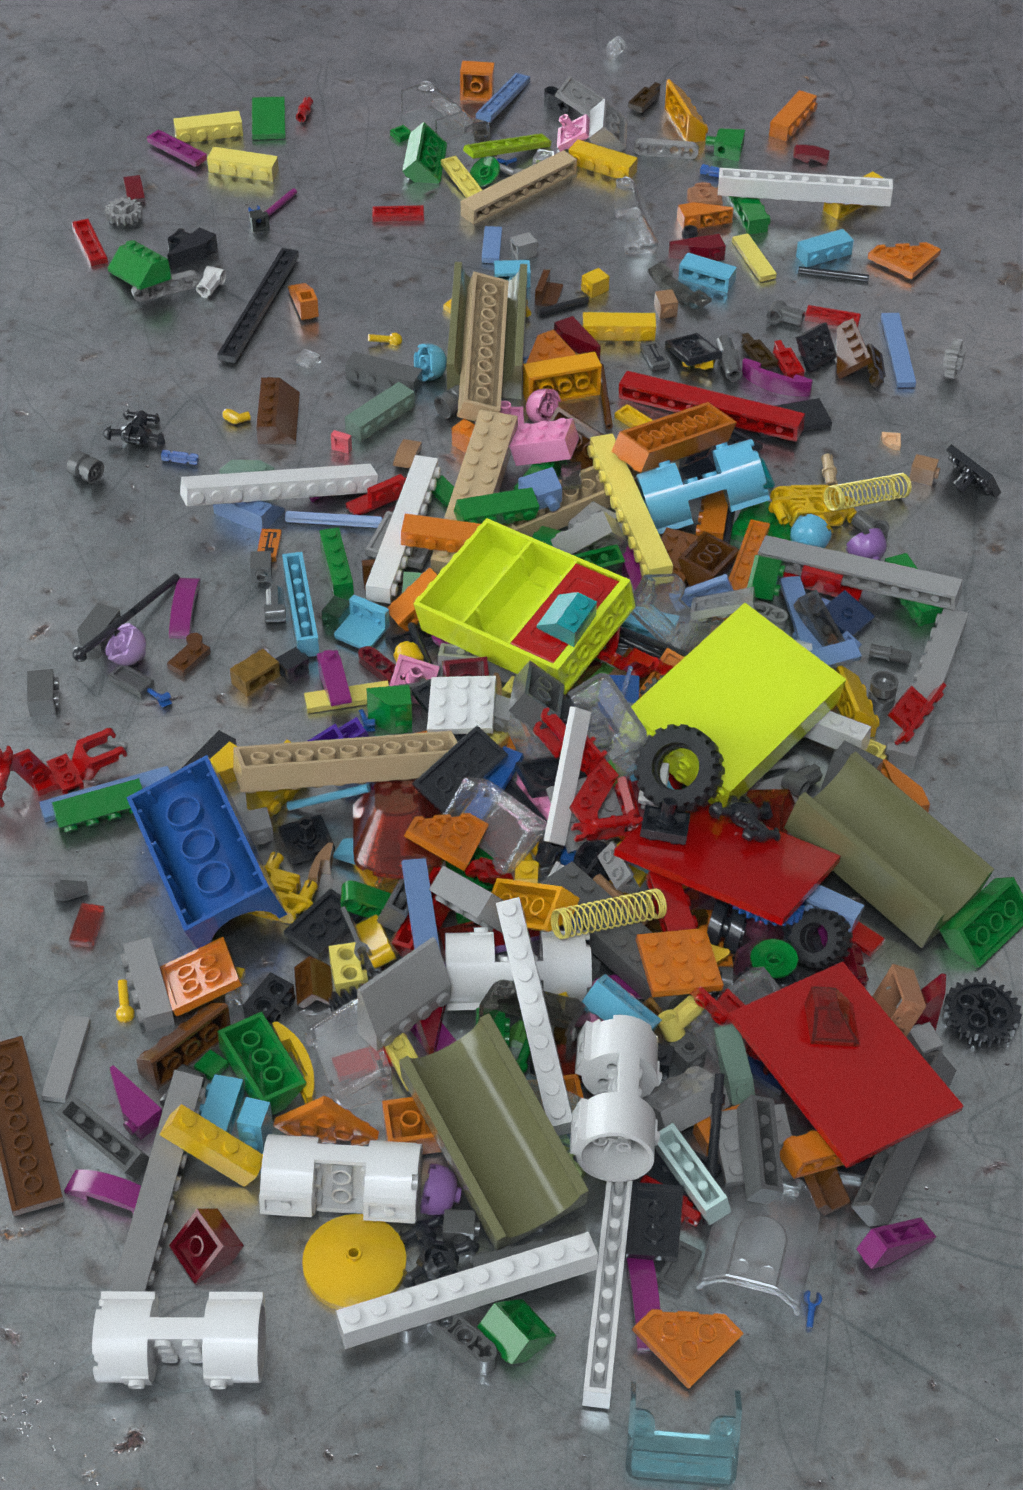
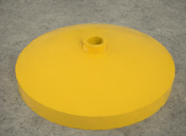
M363 1214L339 1216L320 1226L308 1240L302 1258L304 1279L315 1298L335 1310L398 1291L404 1280L403 1269L406 1270L405 1247L398 1233L386 1222L363 1220Z

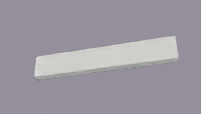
M570 707L544 836V841L563 846L566 843L572 813L569 807L575 797L591 712L577 707Z

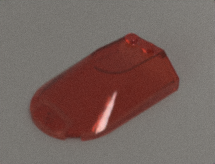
M412 781L374 784L370 788L369 793H365L353 804V859L355 865L360 870L368 869L373 871V876L402 879L404 878L401 864L403 860L426 858L427 869L433 866L438 868L443 864L444 859L404 837L414 817L423 816L424 819L433 818L434 815H442L413 787Z

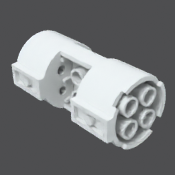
M488 927L474 928V932L445 933L446 970L451 982V999L447 1003V1010L495 1008V981H514L508 955H497L498 959H495L494 932H488ZM553 930L550 932L540 931L539 958L535 954L534 956L547 1008H564L558 998V994L567 992L575 1008L586 1007L582 1000L588 993L587 988L592 987L591 947L585 941L590 940L589 932L587 934L582 933L580 936L575 934L574 937L569 936L566 939L560 940L556 937ZM560 930V932H561L562 935L564 936V935H565V931H564V930Z
M613 1015V1019L602 1022L600 1019L595 1022L586 1021L577 1038L575 1074L582 1076L583 1084L595 1096L588 1100L581 1098L572 1112L569 1153L576 1155L578 1164L586 1173L595 1178L611 1182L630 1181L645 1175L653 1166L654 1150L660 1138V1131H657L658 1120L655 1117V1112L645 1100L641 1099L650 1095L655 1086L658 1087L662 1079V1072H659L658 1036L652 1031L651 1025L633 1016Z
M268 1134L262 1159L259 1194L260 1214L312 1217L316 1211L363 1214V1220L415 1223L418 1219L421 1194L422 1144L370 1140L369 1146L322 1144L320 1137Z
M101 1291L99 1306H102V1309H96L92 1338V1355H94L95 1362H98V1366L93 1367L96 1383H124L131 1389H143L145 1385H152L156 1375L158 1359H161L164 1363H176L178 1359H188V1362L203 1363V1379L206 1385H210L212 1389H226L227 1385H234V1383L262 1382L266 1348V1313L263 1292H209L204 1317H159V1298L156 1292Z

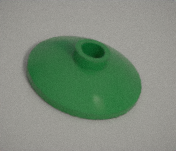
M492 156L483 157L475 162L470 170V174L480 187H485L497 178L500 164Z
M769 939L761 941L754 946L751 951L750 961L753 968L761 975L770 978H781L795 970L798 963V955L796 950L787 942Z

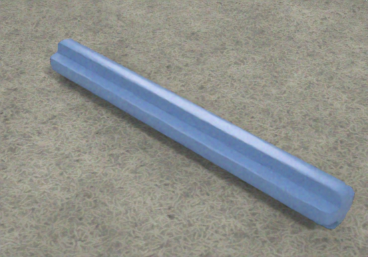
M286 511L285 521L288 523L378 528L383 519L381 516Z

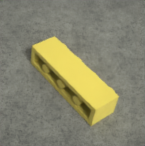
M239 111L173 119L175 136L184 143L243 136L242 120Z
M213 147L207 157L208 172L273 182L279 171L278 156Z

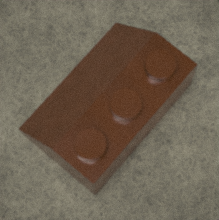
M704 531L679 556L678 562L689 586H693L727 574L733 568L739 549Z

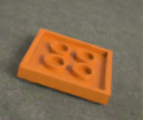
M706 928L637 934L636 943L652 998L690 994L699 986H702L707 992L722 991L723 981Z
M224 937L160 966L167 995L176 1017L242 986Z

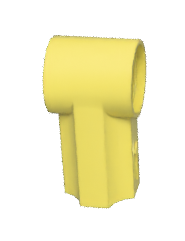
M689 995L673 1010H666L658 1015L662 1019L659 1027L667 1042L680 1040L685 1035L684 1028L704 1010V1008L699 1007L695 1003L693 996Z

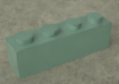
M397 382L345 416V432L362 442L415 407V392L402 383Z

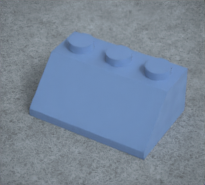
M267 500L213 504L214 514L261 533L262 529H268L285 511V508Z

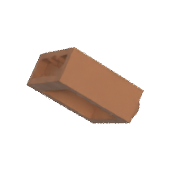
M892 964L872 996L906 1037L926 1007L914 970ZM901 998H902V1002L900 1003V1005L898 1006V1008H896V1006L898 1005L899 1001H900Z

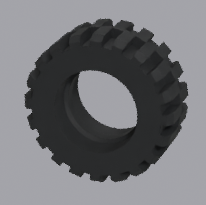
M675 724L667 725L666 729L661 727L656 729L654 736L649 734L645 738L647 743L644 746L640 745L637 750L640 752L639 757H635L634 764L637 765V770H634V777L638 779L636 784L639 790L644 793L643 796L660 808H662L663 798H673L677 801L675 810L680 812L689 811L692 813L698 811L700 806L703 808L709 804L708 800L711 797L714 799L717 796L716 790L718 786L722 787L723 784L721 776L725 774V767L722 766L724 759L716 743L699 729L685 724H680V726ZM685 748L691 750L699 761L697 777L684 789L673 790L668 788L662 782L660 776V768L664 758L676 749Z

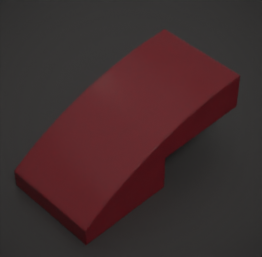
M795 145L793 157L807 164L810 159L826 165L829 161L830 151L813 145Z
M140 175L123 177L127 198L131 197V200L137 199V202H145Z

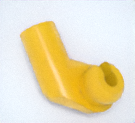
M225 409L222 413L223 418L233 425L251 420L248 411L239 414L232 409Z

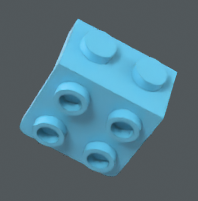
M353 595L349 599L350 615L334 632V637L359 649L364 646L373 647L390 627L389 609L365 598Z

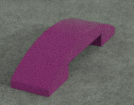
M747 358L743 359L742 376L756 386L777 394L810 397L813 384L812 379L800 375L790 378L762 369L759 362Z
M179 578L171 607L169 639H186L187 635L191 633L192 614L196 595L198 596L200 578Z
M78 1169L74 1171L64 1189V1193L84 1200L92 1197L131 1210L134 1214L141 1185L108 1173Z
M626 1258L635 1326L650 1310H661L654 1261ZM635 1334L637 1351L650 1350Z

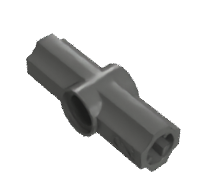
M721 335L716 339V347L722 352V358L718 359L719 366L723 367L726 379H729L731 382H737L739 378H742L739 351L734 348L732 339L728 335Z

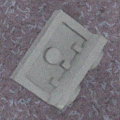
M610 842L597 856L616 890L622 893H637L640 887L633 877L632 870L626 860L614 856V849L617 845L614 842Z

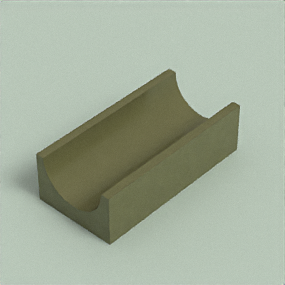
M462 262L454 263L446 364L447 390L455 385H460L467 287L471 279L465 273ZM520 264L518 273L508 283L501 398L522 399L527 264Z
M856 751L849 756L839 773L819 794L812 798L804 792L799 796L784 827L795 838L840 855V862L833 871L921 948L940 932L939 929L982 890L994 871L992 866Z
M489 1013L480 1017L479 1022L470 1032L451 1045L424 1057L410 1058L406 1056L399 1060L403 1081L450 1168L455 1173L457 1181L475 1211L495 1251L518 1242L587 1203L589 1190Z

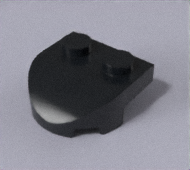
M601 841L596 843L584 842L577 849L573 863L591 879L601 874L608 881L611 880L597 857L608 845Z

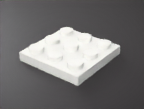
M496 676L432 677L427 732L452 731L453 734H468L478 725L485 733H493Z

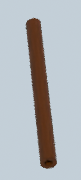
M601 363L600 393L606 429H612L613 422L604 364Z

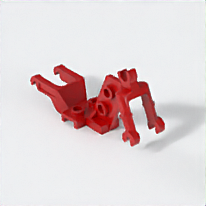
M620 627L606 643L607 648L600 651L596 658L631 675L639 676V678H643L655 671L666 675L674 668V666L662 662L661 659L650 656L636 648L626 658L617 654L616 649L618 647Z
M547 707L543 709L540 717L548 727L540 729L542 722L539 721L535 724L533 732L554 757L559 758L566 725L556 714L547 715L550 710ZM587 735L580 770L585 772L588 777L569 807L581 822L575 823L571 827V831L579 830L582 833L576 835L574 841L581 842L584 839L588 841L609 840L610 838L617 837L624 840L633 832L632 830L625 832L626 827L629 825L637 827L643 818L641 816L633 817L636 814L635 809L630 810L626 815H611L606 818H598V810L619 775L605 759L608 754L607 751L600 752L594 745L596 738L593 736L589 739Z
M106 728L77 740L72 760L69 759L66 753L46 761L45 764L30 749L13 754L10 746H7L3 753L0 749V807L3 808L5 805L2 796L7 789L10 771H15L37 792L39 797L58 789L65 795L68 794V790L78 786L80 789H83L84 784L82 780H92L102 767L119 761L121 754L123 757H126L127 752L124 747L120 746L95 757L87 755L91 748L106 743L108 736L116 737L112 728Z

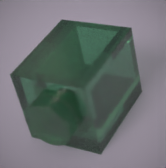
M333 596L321 611L322 625L336 631L350 615L349 601Z

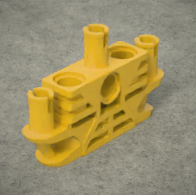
M832 485L778 486L770 493L772 501L769 504V511L776 515L781 525L790 522L792 527L799 516L802 515L803 517L807 514H813L822 518L827 523L828 531L831 529L833 533L831 526H841L845 518L851 523L852 518L857 512L855 508L831 511L826 507L824 492L827 487ZM834 488L831 492V502L835 508H838L834 501ZM836 490L835 499L839 506V493ZM845 496V500H846L847 503H848V496Z
M271 852L264 866L287 915L279 919L276 915L266 911H253L247 914L290 924L296 920L297 914L305 912L313 904L311 900L318 889V885L312 881L310 886H308L310 880H306L301 889L300 875L280 870L279 867L284 857L282 854L277 853L274 858L276 852Z

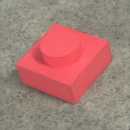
M334 430L331 433V449L349 454L352 450L351 435Z

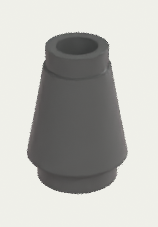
M59 880V882L53 884L56 901L61 900V902L88 895L87 881Z

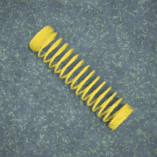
M898 473L827 487L824 492V502L829 510L838 511L882 501L906 498L911 492V481L906 474ZM899 476H902L907 482V492L905 495H903L904 483ZM897 477L901 480L903 485L902 495H899L900 486L896 479ZM895 481H896L897 484H898V488H899L898 493H897V491H896V489H895ZM886 482L889 486V496L886 492ZM877 484L880 488V497L877 494ZM882 484H883V486H884L885 496H883V494H882V490H881V485H882ZM868 486L871 490V499L868 496ZM872 486H874V488H875V492H876V497H875V498H874L873 493H872ZM863 487H864L865 490H866V494H867L866 499L864 498V495H863ZM834 488V501L838 508H835L831 502V492ZM859 488H860L861 493H862V500H860V498H859V493H858ZM854 489L857 492V501L854 497ZM836 490L839 493V506L835 499ZM850 490H851L852 496H853V501H852V502H851L850 497H849V491H850ZM845 491L848 495V503L845 500Z
M650 889L645 892L633 893L632 895L627 894L625 896L594 901L593 903L588 902L587 904L583 903L573 907L568 906L567 908L555 909L551 915V926L556 937L561 940L569 936L574 937L575 934L580 936L582 933H593L595 930L599 932L601 929H613L614 926L620 927L621 925H632L634 922L650 921L653 918H663L667 911V903L664 894L659 889ZM652 894L657 899L659 905L658 915L655 913L654 904L651 899ZM638 896L641 897V902H640V904H639V902H638V900H637V897H638ZM631 897H633V898L635 899V900H634V906H633L632 902L630 901V900H631ZM625 898L628 900V908L624 902ZM618 900L622 902L621 908L618 904ZM612 901L615 902V911L611 905ZM642 901L644 902L646 907V915L643 911ZM636 902H637V904H638V906H639L640 917L638 916V913H637V910H636ZM605 903H608V904H609V909H608V911H607V909H606V907H605ZM599 904L602 905V914L598 908ZM630 904L633 909V917L630 912ZM593 905L596 907L595 914L592 910ZM623 905L626 909L627 919L624 915ZM586 907L589 908V917L585 911ZM617 907L620 912V920L617 914ZM580 908L583 910V921L580 913L578 912ZM610 908L612 909L614 915V922L611 917ZM573 909L576 911V921L572 914ZM604 910H605L606 915H607V922H606L605 917H604ZM597 912H599V915H600V918H601V925H600L599 920H598V913H597ZM559 913L563 916L564 936L559 929ZM591 913H592L593 918H594V925H593V922H592V919H591ZM635 913L639 919L638 921H635ZM584 915H586L587 922H588V927H587V925H586L585 916H584ZM622 915L626 922L625 924H622ZM578 916L580 918L581 928L578 922ZM609 917H610V921H611L612 924H613V926H611V927L609 926V923H610V922H609ZM616 918H617L618 922L620 923L619 925H615V924H616ZM596 920L600 929H596ZM603 920H604L605 925L607 926L606 928H603V927H602V926H603ZM576 923H577V926H578V928H579V930H580V933H578V934L576 933V930H577ZM583 923L587 930L586 932H583ZM590 923H591V926L593 927V931H590V930H589V928H590Z

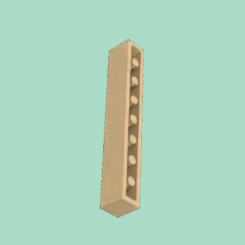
M563 150L462 200L461 216L475 225L576 174L577 159Z

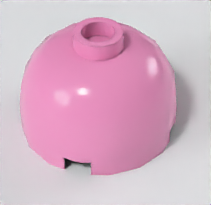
M538 389L531 393L526 403V413L529 420L533 423L549 421L558 407V402H561L558 392L554 389Z

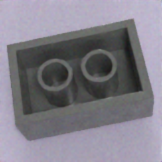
M529 661L514 678L508 711L516 719H521L528 724L532 730L539 721L542 722L540 729L547 728V724L541 720L540 715L543 709L548 707L550 710L547 715L556 714L560 718L564 684Z

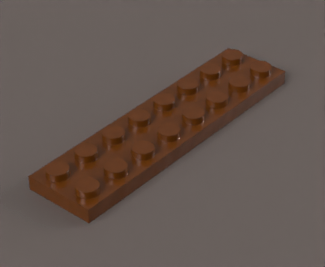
M22 1036L0 1041V1163L13 1217L64 1202Z

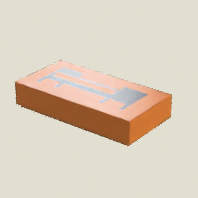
M261 530L257 551H271L272 562H277L282 530Z

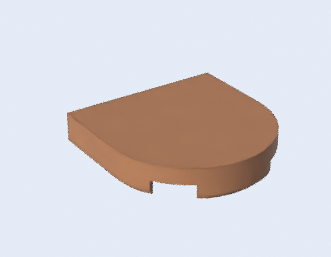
M700 182L688 188V203L696 202L723 206L722 195H717L718 187L711 186V183Z

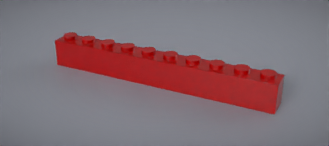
M626 371L619 382L620 399L673 412H680L709 402L736 421L735 427L797 442L804 429L805 413L632 371Z

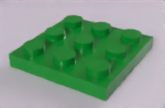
M765 501L741 509L733 525L731 539L743 542L750 520L770 523L767 536L791 541L790 532L792 527L790 522L782 525L779 524L776 515L769 511V504L771 502Z

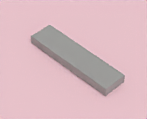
M66 1015L41 1094L43 1101L65 1103L68 1099L90 1027V1017Z

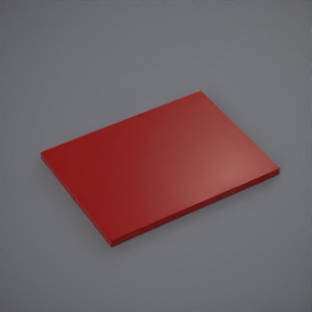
M711 803L704 808L700 806L698 811L691 813L686 845L671 844L667 841L649 840L646 837H640L641 824L614 849V856L779 925H783L838 865L841 858L838 854L781 831V839L779 841L769 839L765 842H758L754 839L748 841L742 838L745 828L736 825L726 816H720L719 820L711 817L709 814Z
M840 962L755 1000L728 1014V1019L846 1168L962 1111L964 1107L844 962Z

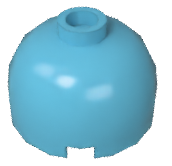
M434 344L418 345L417 348L419 350L414 353L413 364L414 367L422 369L423 381H432L440 378L447 367V357L441 347Z
M807 514L803 517L802 515L799 516L791 528L790 539L794 542L825 548L831 540L832 532L831 529L828 531L827 523L822 518L813 514Z

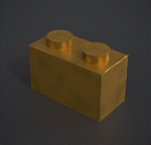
M261 649L230 668L231 683L248 697L280 677L279 662L267 651Z

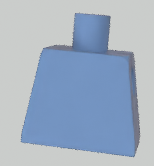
M553 467L518 479V489L533 488L540 506L539 510L548 507L550 511L554 512L559 509L562 502V486Z

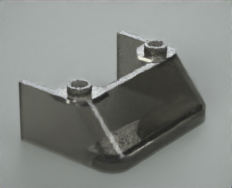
M499 980L491 986L479 1004L478 1022L480 1017L488 1013L494 1020L499 1011L522 1017L515 983L508 980ZM543 991L551 1025L568 1029L565 1060L570 1061L577 1050L578 1034L585 1022L591 1021V1016L585 1004L579 999Z

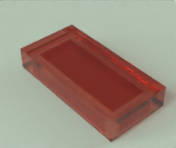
M81 903L69 937L70 945L93 947L105 912L104 906Z

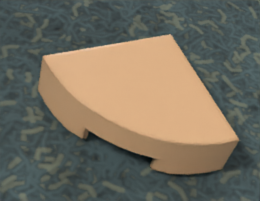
M882 432V442L887 447L900 451L901 433Z

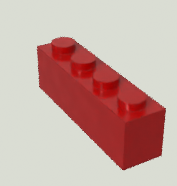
M433 867L429 875L430 887L440 872V867ZM431 892L438 932L450 908L435 899L437 895ZM409 913L391 942L401 957L414 950Z
M649 871L645 878L648 889H659L664 894L667 903L665 916L658 919L662 932L698 928L695 915L691 914L689 908L691 906L689 895L684 893L683 884ZM652 894L651 898L654 904L656 914L658 915L659 905L657 899Z

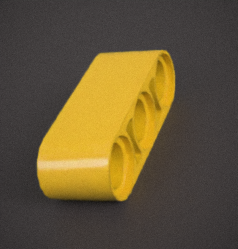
M377 914L356 924L362 942L367 944L372 952V955H368L375 969L397 959L383 925L377 921Z

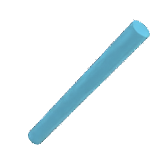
M364 784L287 802V809L290 811L369 793L371 790L370 785Z

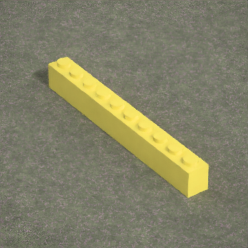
M613 433L590 437V446L587 447L588 455L593 459L594 469L599 472L600 482L604 483L605 494L610 497L612 509L616 510V518L622 524L623 534L628 537V545L634 551L635 561L640 564L642 577L645 576L648 584L672 580L673 564L627 463L611 452L616 441Z

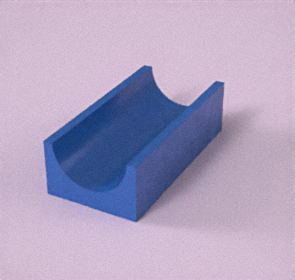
M207 755L126 797L184 932L197 949L211 943L214 934L222 925L241 914L253 911H266L276 915L279 919L287 915L231 794Z

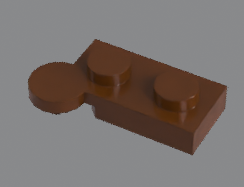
M190 633L187 635V645L167 662L169 670L184 678L211 653L210 647L203 644V637L200 633Z

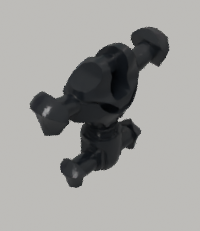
M127 409L123 413V417L127 421L128 419H133L131 423L122 426L121 429H111L110 425L103 432V436L110 441L111 436L121 437V440L128 444L132 442L137 443V445H144L149 441L157 442V447H162L166 443L162 432L158 435L153 434L147 427V421L154 422L155 424L160 422L159 414H148L144 410L131 412Z
M730 795L727 807H722L720 801L712 803L709 807V814L714 819L719 820L720 816H726L736 825L745 828L742 838L748 841L754 839L758 842H765L769 839L776 841L781 839L778 828L775 827L773 830H769L760 820L761 818L769 820L773 817L769 802L764 801L761 807H757L755 802L751 801L746 795L740 796L739 800L735 795Z
M435 1215L427 1221H417L412 1226V1229L405 1233L399 1232L400 1239L404 1245H408V1242L417 1238L418 1245L423 1247L416 1261L417 1267L409 1273L403 1269L404 1287L416 1286L415 1281L423 1274L430 1279L436 1280L442 1278L440 1274L449 1269L452 1274L458 1273L459 1255L470 1251L472 1256L478 1253L480 1245L468 1235H466V1242L457 1245L452 1241L436 1240L437 1234L432 1229L439 1225L443 1226L444 1217L441 1215Z

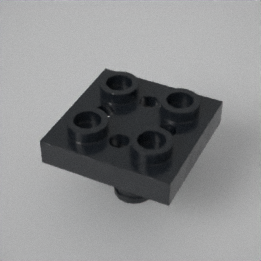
M821 323L795 337L806 372L813 371L837 358L827 323Z
M670 797L663 798L662 808L645 805L640 837H646L649 840L667 841L671 844L686 845L691 813L676 811L677 801Z
M321 814L313 817H302L298 821L278 826L279 834L292 865L316 858L326 844L333 843Z

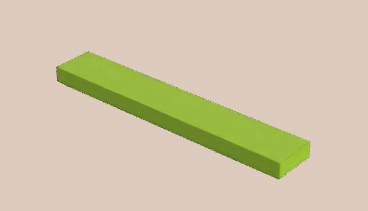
M540 133L464 145L463 151L472 159L551 147L552 141Z

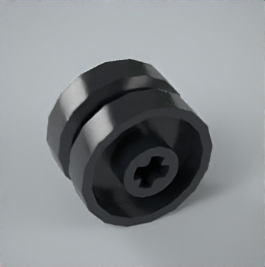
M716 899L707 930L710 943L719 946L721 939L724 938L723 948L729 949V955L736 957L739 945L744 938L747 915L739 914V910L733 909L731 917H728L730 904Z

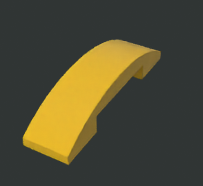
M277 1021L272 1023L275 1034L287 1053L292 1052L306 1081V1086L300 1092L305 1104L314 1101L316 1098L314 1071L305 1047L287 1027Z

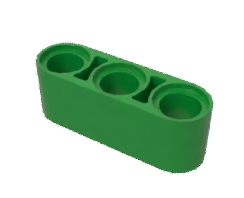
M346 881L341 886V908L345 906L348 912L366 918L376 914L379 917L391 893L357 881Z

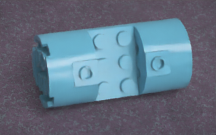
M749 439L729 446L727 442L716 445V450L712 451L716 471L703 474V479L700 480L697 477L684 480L682 483L676 463L671 464L670 460L658 463L659 468L636 474L643 501L658 533H664L666 527L678 529L694 524L688 501L717 491H723L730 512L769 501L768 489L763 487L767 483L758 452L752 450L754 446L753 440Z

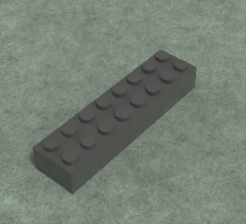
M573 862L568 863L539 882L540 884L564 887L580 898L578 905L613 898ZM612 901L611 905L615 911V902ZM605 903V907H606V909H607V911H608V909H609V904H608V903ZM599 904L598 908L602 914V905ZM593 905L592 910L595 914L596 907ZM586 907L585 911L589 917V908ZM617 907V914L620 920V912ZM623 907L624 915L627 919L626 909ZM580 908L578 912L583 918V910ZM610 908L611 917L614 922V915L612 909ZM604 910V917H605V920H606V922H607V915H606V912H605V910ZM597 912V913H598V920H599V923H600V925H601V918H600L599 912ZM591 913V919H592V922H593V925H594V918H593V915H592V913ZM584 915V916H585V922H586V925H587V927H588L587 918H586V915ZM622 915V924H625L626 922ZM609 917V922H610V923H609V926L611 927V926H613V924H612V922L610 921V917ZM616 918V924H615V925H619L620 923L618 922V920H617V918ZM596 920V929H600ZM603 920V926H602V927H603V928H606L607 926L605 925L604 920ZM634 922L632 925L627 924L626 926L621 925L620 927L614 926L613 929H601L599 932L596 930L593 933L589 932L590 940L585 941L586 944L590 945L591 952L658 1013L670 1009L673 1010L691 995L683 994L652 998L636 943L637 934L652 932L641 922ZM590 923V928H589V930H590V931H593V927L591 926V923Z

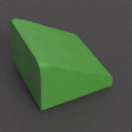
M519 1020L512 1025L509 1036L510 1047L522 1048L527 1036L524 1021Z

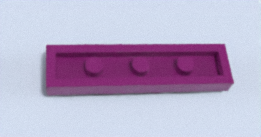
M159 129L147 136L148 143L195 167L207 160L206 153Z

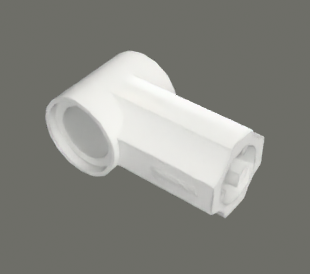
M211 266L205 268L203 279L196 287L201 297L207 298L218 285L225 283L226 270Z

